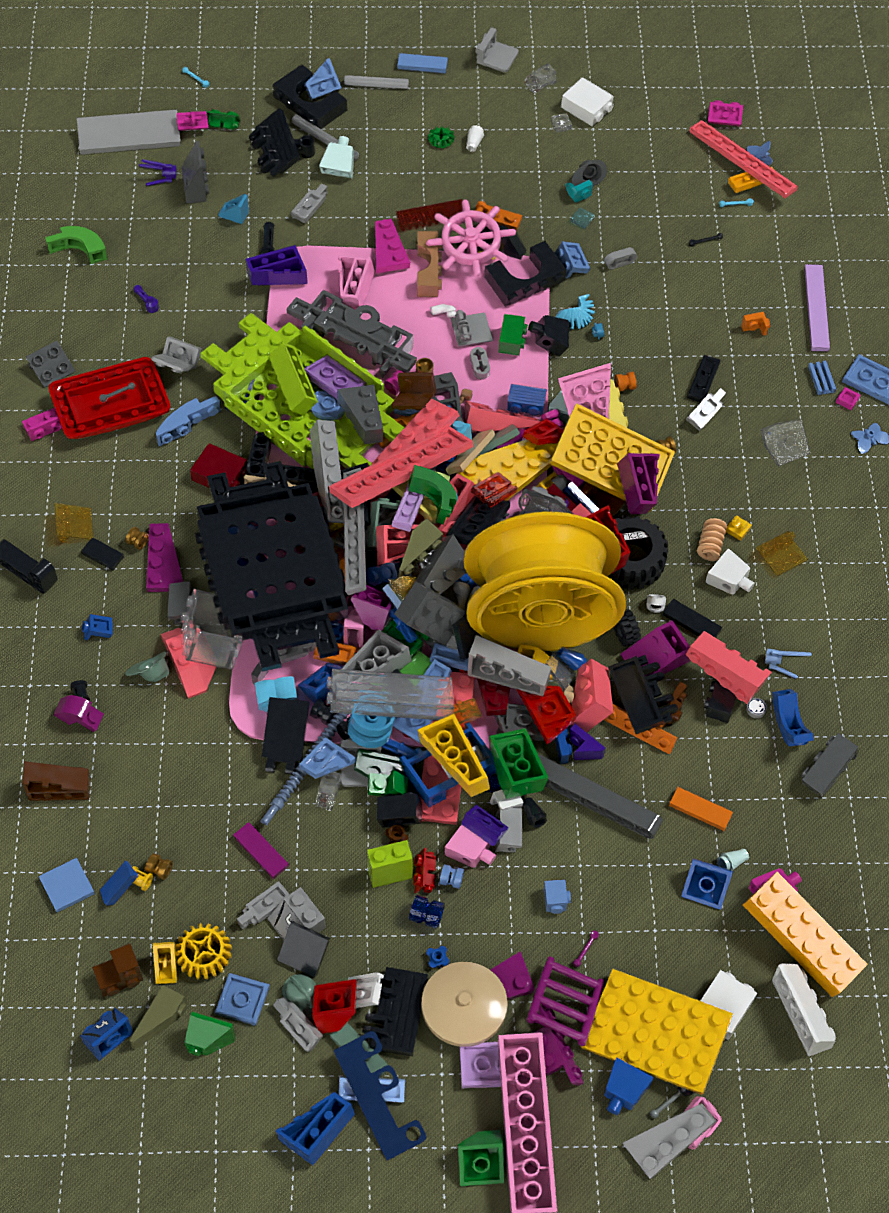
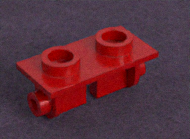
M427 848L421 850L414 858V866H416V873L413 877L415 893L421 889H424L425 893H431L435 887V874H430L428 871H435L436 856H434L433 852H426Z

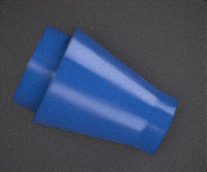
M561 647L557 652V657L573 671H578L581 665L587 662L584 654L566 649L565 647Z

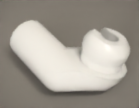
M441 304L430 307L432 315L447 312L448 318L455 317L456 308L454 306Z

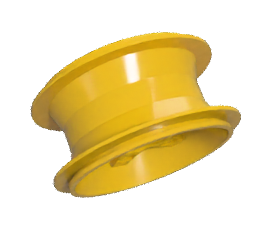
M564 512L521 514L488 527L475 536L468 544L463 558L464 568L468 576L481 586L472 595L467 605V620L470 626L482 637L518 650L521 643L538 647L542 651H556L561 647L568 649L596 639L612 629L623 617L626 609L624 591L616 582L607 577L614 571L621 557L619 540L610 529L601 523Z

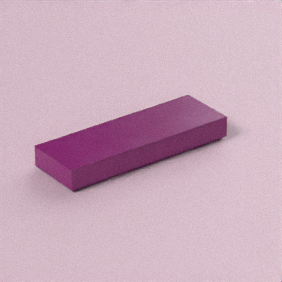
M249 822L233 834L236 841L272 879L289 867L286 860Z

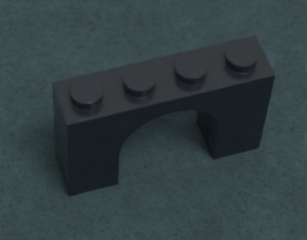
M301 64L273 84V96L288 109L296 113V115L322 129L347 111V99L336 90L317 102H307L300 99L298 96L306 90L305 84L313 76V73Z
M546 241L530 247L529 259L539 271L533 278L519 279L509 273L501 260L485 266L484 278L504 306L515 304L521 299L531 297L535 293L545 291L549 287L565 281L566 268Z

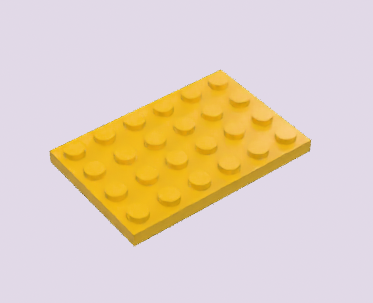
M576 403L549 464L626 501L617 463L627 453L660 454L657 461L659 474L656 479L658 496L675 451Z
M612 969L597 1005L585 1046H581V1048L612 1061L619 1058L651 1076L703 1095L733 1018V1013Z

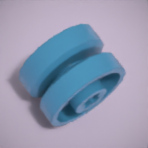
M367 696L357 700L353 704L348 722L350 738L356 744L365 748L383 746L389 741L392 733V726L395 720L393 707L386 700L376 696Z

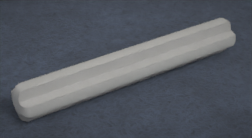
M346 75L344 84L348 86L408 89L409 80Z

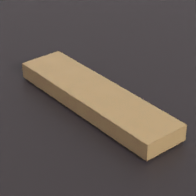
M493 429L479 432L472 439L473 447L464 453H460L445 469L448 475L463 472L495 436Z

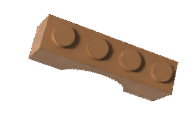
M418 231L417 256L427 260L429 266L417 272V297H438V290H442V279H438V276H442V266H438V263H442V252H438V249H442V245L428 246L426 244L427 240L438 238V231Z

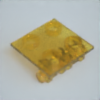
M54 504L56 536L61 543L67 542L69 537L87 540L93 537L91 508Z
M787 531L756 547L776 576L808 561L807 557L794 542L796 536L793 531Z
M400 576L397 579H389L388 581L391 583L390 587L393 592L404 600L417 578Z

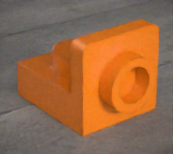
M764 312L743 316L741 327L743 331H754L760 328L762 335L765 336L767 335L768 328H770V321L766 318Z

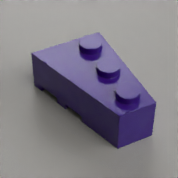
M296 245L245 259L247 274L252 285L308 284L307 270Z

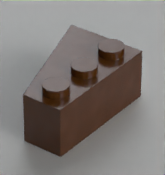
M24 761L23 786L29 801L89 800L91 776L89 769L83 767Z

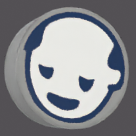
M760 698L751 699L746 707L748 715L752 718L763 717L767 710L765 701Z

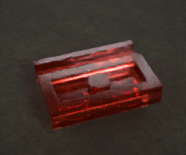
M497 472L472 486L471 493L484 503L487 502L489 507H492L515 494L518 487L511 485V481Z

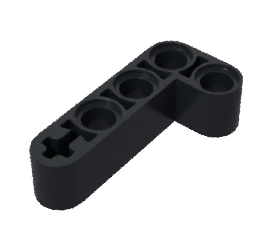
M2 539L0 541V565L37 591L45 594L58 581L55 568L48 560L43 558L37 562L7 540Z

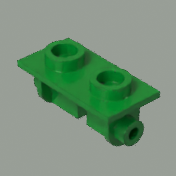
M215 109L207 111L208 127L220 128L221 122H224V129L235 130L239 128V122H241L239 114L232 111L223 113Z

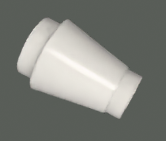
M474 125L468 130L466 149L471 152L476 151L484 137V130L480 126Z

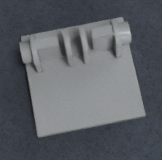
M458 310L455 317L451 318L458 347L493 341L485 313L466 315L462 310Z

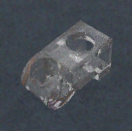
M546 63L528 75L524 84L532 93H537L549 84L552 86L557 83L556 71Z
M332 772L322 776L315 807L332 811L339 787H341V773Z

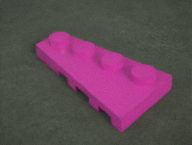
M392 219L375 221L376 274L410 268V261Z

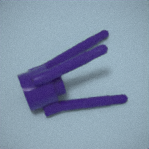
M145 159L141 161L147 164H139V167L162 170V176L166 177L165 179L148 182L146 186L172 182V179H176V165Z

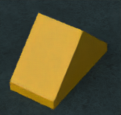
M175 942L153 943L156 984L177 983V958L175 953L177 950Z

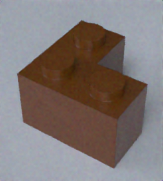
M130 943L110 951L111 960L92 967L103 997L116 995L120 990L126 987L133 988L143 981Z

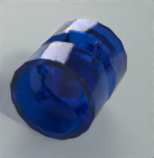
M416 895L410 910L409 920L416 923L424 921L425 926L437 929L443 915L445 903L436 900L428 902V898Z

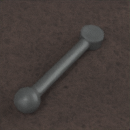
M131 382L128 386L107 395L101 394L99 397L100 401L106 402L109 397L128 389L132 390L135 388V384Z

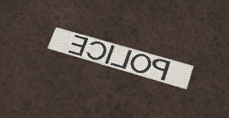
M643 531L622 534L625 540L649 537Z

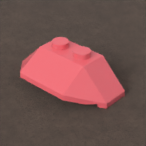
M176 628L160 634L188 699L207 692L217 663L203 632Z

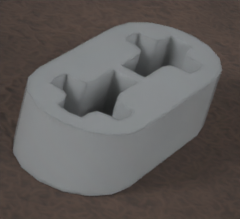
M629 247L608 254L604 262L609 269H616L633 263L637 259V254L633 248Z
M481 347L473 348L470 352V361L474 376L478 379H486L490 374L487 353Z

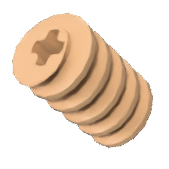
M712 518L704 522L697 548V553L701 558L708 561L719 560V554L721 553L725 538L724 535L726 534L725 529H727V524L724 521Z

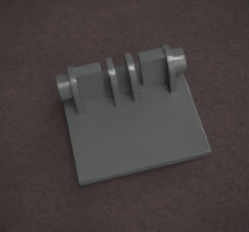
M58 341L26 356L29 368L34 370L44 388L52 382L75 372L74 367Z

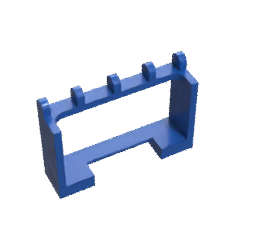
M469 722L465 723L466 730H464L466 737H468L473 746H478L486 759L480 763L487 777L496 773L492 752ZM418 747L415 749L417 755L408 760L404 755L399 758L404 766L405 775L428 808L445 800L446 790L459 783L452 777L428 790L412 765L432 754L428 750L422 752Z

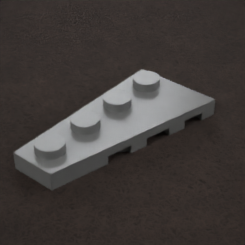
M699 1104L623 1142V1145L651 1179L717 1121L703 1104Z

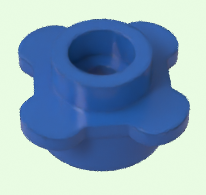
M440 946L437 949L429 948L427 950L429 966L431 968H439L449 964V959L446 956V947Z

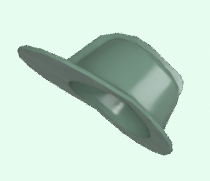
M166 652L133 665L125 672V675L140 674L145 680L150 682L163 679L170 673L164 659Z
M293 975L284 982L282 995L290 1002H293L309 1020H314L312 1016L314 986L317 984L307 975Z

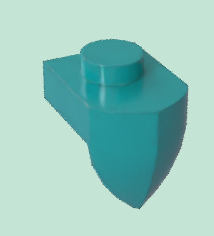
M590 180L574 186L572 183H566L568 195L576 203L592 195L593 183Z

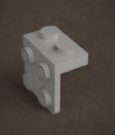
M490 28L488 33L484 34L481 44L477 45V63L507 72L516 59L519 50L496 42L497 29Z
M169 336L166 339L163 354L154 355L151 360L155 361V364L158 366L171 367L172 371L176 373L188 372L189 370L196 369L202 348Z
M351 738L341 740V748L355 758L358 749L381 753V746L365 748L356 744ZM355 763L341 769L342 786H368V778L354 770Z

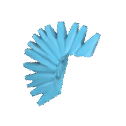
M590 295L579 296V307L560 310L555 317L569 320L571 329H574V322L578 329L584 328V324L587 326L591 322L590 320L593 319L589 314H594V311L590 310V308L594 307V304H591L593 301H586Z

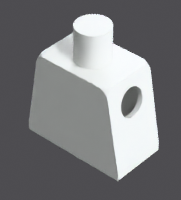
M727 549L710 569L706 578L707 584L729 594H735L740 587L750 592L755 584L748 579L750 567L730 549Z

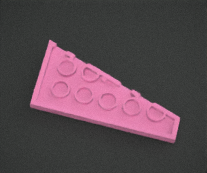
M611 363L558 378L569 417L577 403L609 419Z

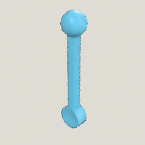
M183 67V73H187L201 82L203 87H209L208 81L202 80L190 72L187 67Z
M753 199L732 202L722 200L719 202V206L740 204L752 206L754 201Z

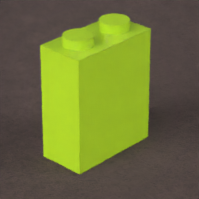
M408 840L367 850L368 873L373 888L413 878V858Z

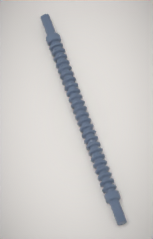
M359 698L347 706L343 704L340 707L337 715L333 716L334 719L330 720L331 723L327 724L328 728H324L325 732H322L321 736L318 737L319 741H315V745H312V749L308 751L309 754L325 737L330 741L332 740L331 736H335L334 732H337L336 726L344 721L343 719H347L353 704ZM296 767L293 776H290V780L286 781L287 785H283L284 789H281L280 794L276 795L277 798L272 800L271 807L261 819L264 825H268L276 812L284 807V802H287L286 798L291 797L290 793H294L293 789L297 788L296 784L299 785V780H303V776H306V772L300 769V767Z

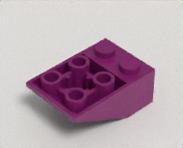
M670 621L655 628L621 653L620 656L623 660H627L635 656L638 658L646 655L648 664L658 662L660 665L659 670L645 675L646 677L658 672L665 674L690 662L689 657L686 656L690 645L674 622Z

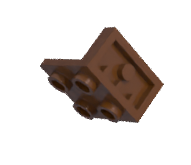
M399 373L397 379L400 393L391 407L401 411L407 409L421 411L422 408H425L426 404L437 393L434 373Z

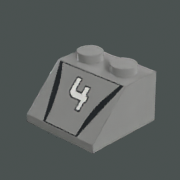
M301 887L285 897L268 917V921L283 941L292 921L318 933L326 928L324 916Z

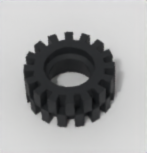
M630 609L625 610L623 617L614 628L617 633L616 636L619 637V642L624 647L635 644L641 639L639 624L636 622L635 615L633 616V612Z

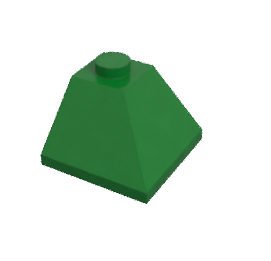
M191 1012L185 1038L186 1050L195 1056H200L201 1054L207 1056L235 1042L236 1037L233 1024Z
M500 1130L478 1131L458 1144L460 1186L504 1183L503 1142Z

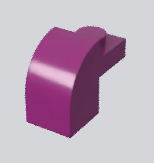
M69 695L60 699L53 715L68 725L77 722L94 732L97 731L104 713L91 706V701L79 696Z

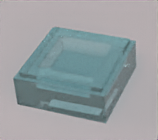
M579 208L572 216L571 222L586 229L594 219V214Z

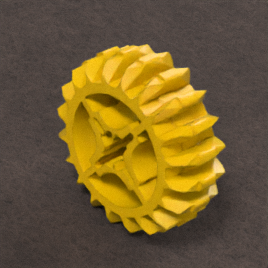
M199 923V928L195 929L191 925V932L184 930L183 934L185 937L179 936V944L175 945L177 950L175 952L176 958H178L176 962L178 966H182L181 970L183 973L188 971L189 977L195 974L196 979L199 980L201 975H204V978L207 980L208 974L212 973V976L216 977L217 970L219 972L224 971L222 965L228 966L229 962L227 959L232 957L229 952L232 950V946L228 944L230 939L228 936L225 937V931H219L217 925L211 929V924L208 923L206 928H203L202 924ZM213 941H216L220 946L219 954L215 953V950L212 949ZM188 948L195 954L193 962L186 956Z

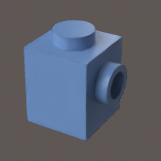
M565 880L545 881L543 890L546 912L559 914L566 911L567 904L571 903L570 891H566Z

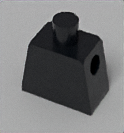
M545 315L538 322H530L528 330L535 333V343L538 346L549 350V352L559 357L569 348V320Z

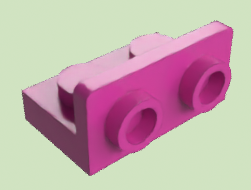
M719 100L710 102L708 123L741 126L743 105H739L737 102L727 104Z
M55 408L22 421L31 441L62 429Z

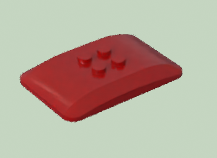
M141 357L52 382L48 387L64 435L68 439L94 436L132 426L164 415L171 408L154 361L149 357ZM131 382L135 384V388L132 390L128 389L109 397L106 402L100 401L99 397L101 394L107 395L128 386Z

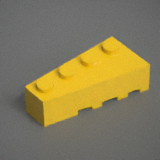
M455 714L417 730L422 745L471 797L490 789L488 777Z

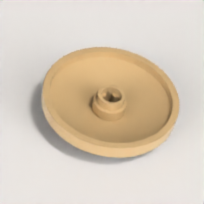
M456 962L446 965L432 975L424 988L422 995L424 1020L431 1032L448 1044L469 1047L484 1043L499 1031L506 1017L507 995L504 986L491 970L480 964Z

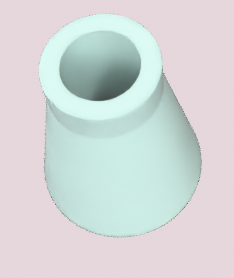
M744 848L726 852L717 858V863L719 867L733 871L744 861L748 860L749 855Z

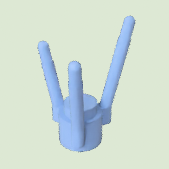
M767 648L765 664H770L769 669L777 670L797 679V675L776 665L781 664L782 655L811 656L812 654L810 652L779 651Z

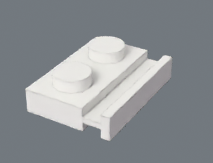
M376 972L348 977V980H357L356 1008L378 1005L382 987L380 979L384 975Z

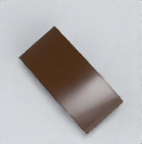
M682 682L673 693L674 700L670 703V705H677L678 710L676 713L671 714L673 721L667 723L669 727L674 721L678 722L683 714L681 709L682 703L687 697L685 693L687 685Z

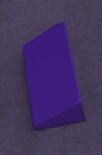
M478 805L471 808L462 820L463 826L492 846H495L509 829L508 826Z

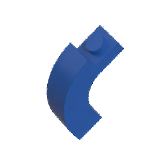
M792 689L772 692L776 720L785 743L790 747L805 745L808 741H814L813 733L804 726L801 720L797 693Z

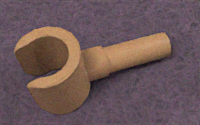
M462 390L460 405L464 402V399L471 401L473 396L472 390Z

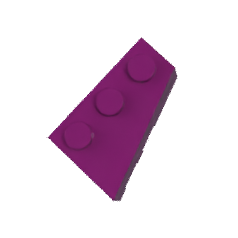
M627 453L617 463L630 514H646L657 504L658 484L656 479L659 474L657 461L660 454Z

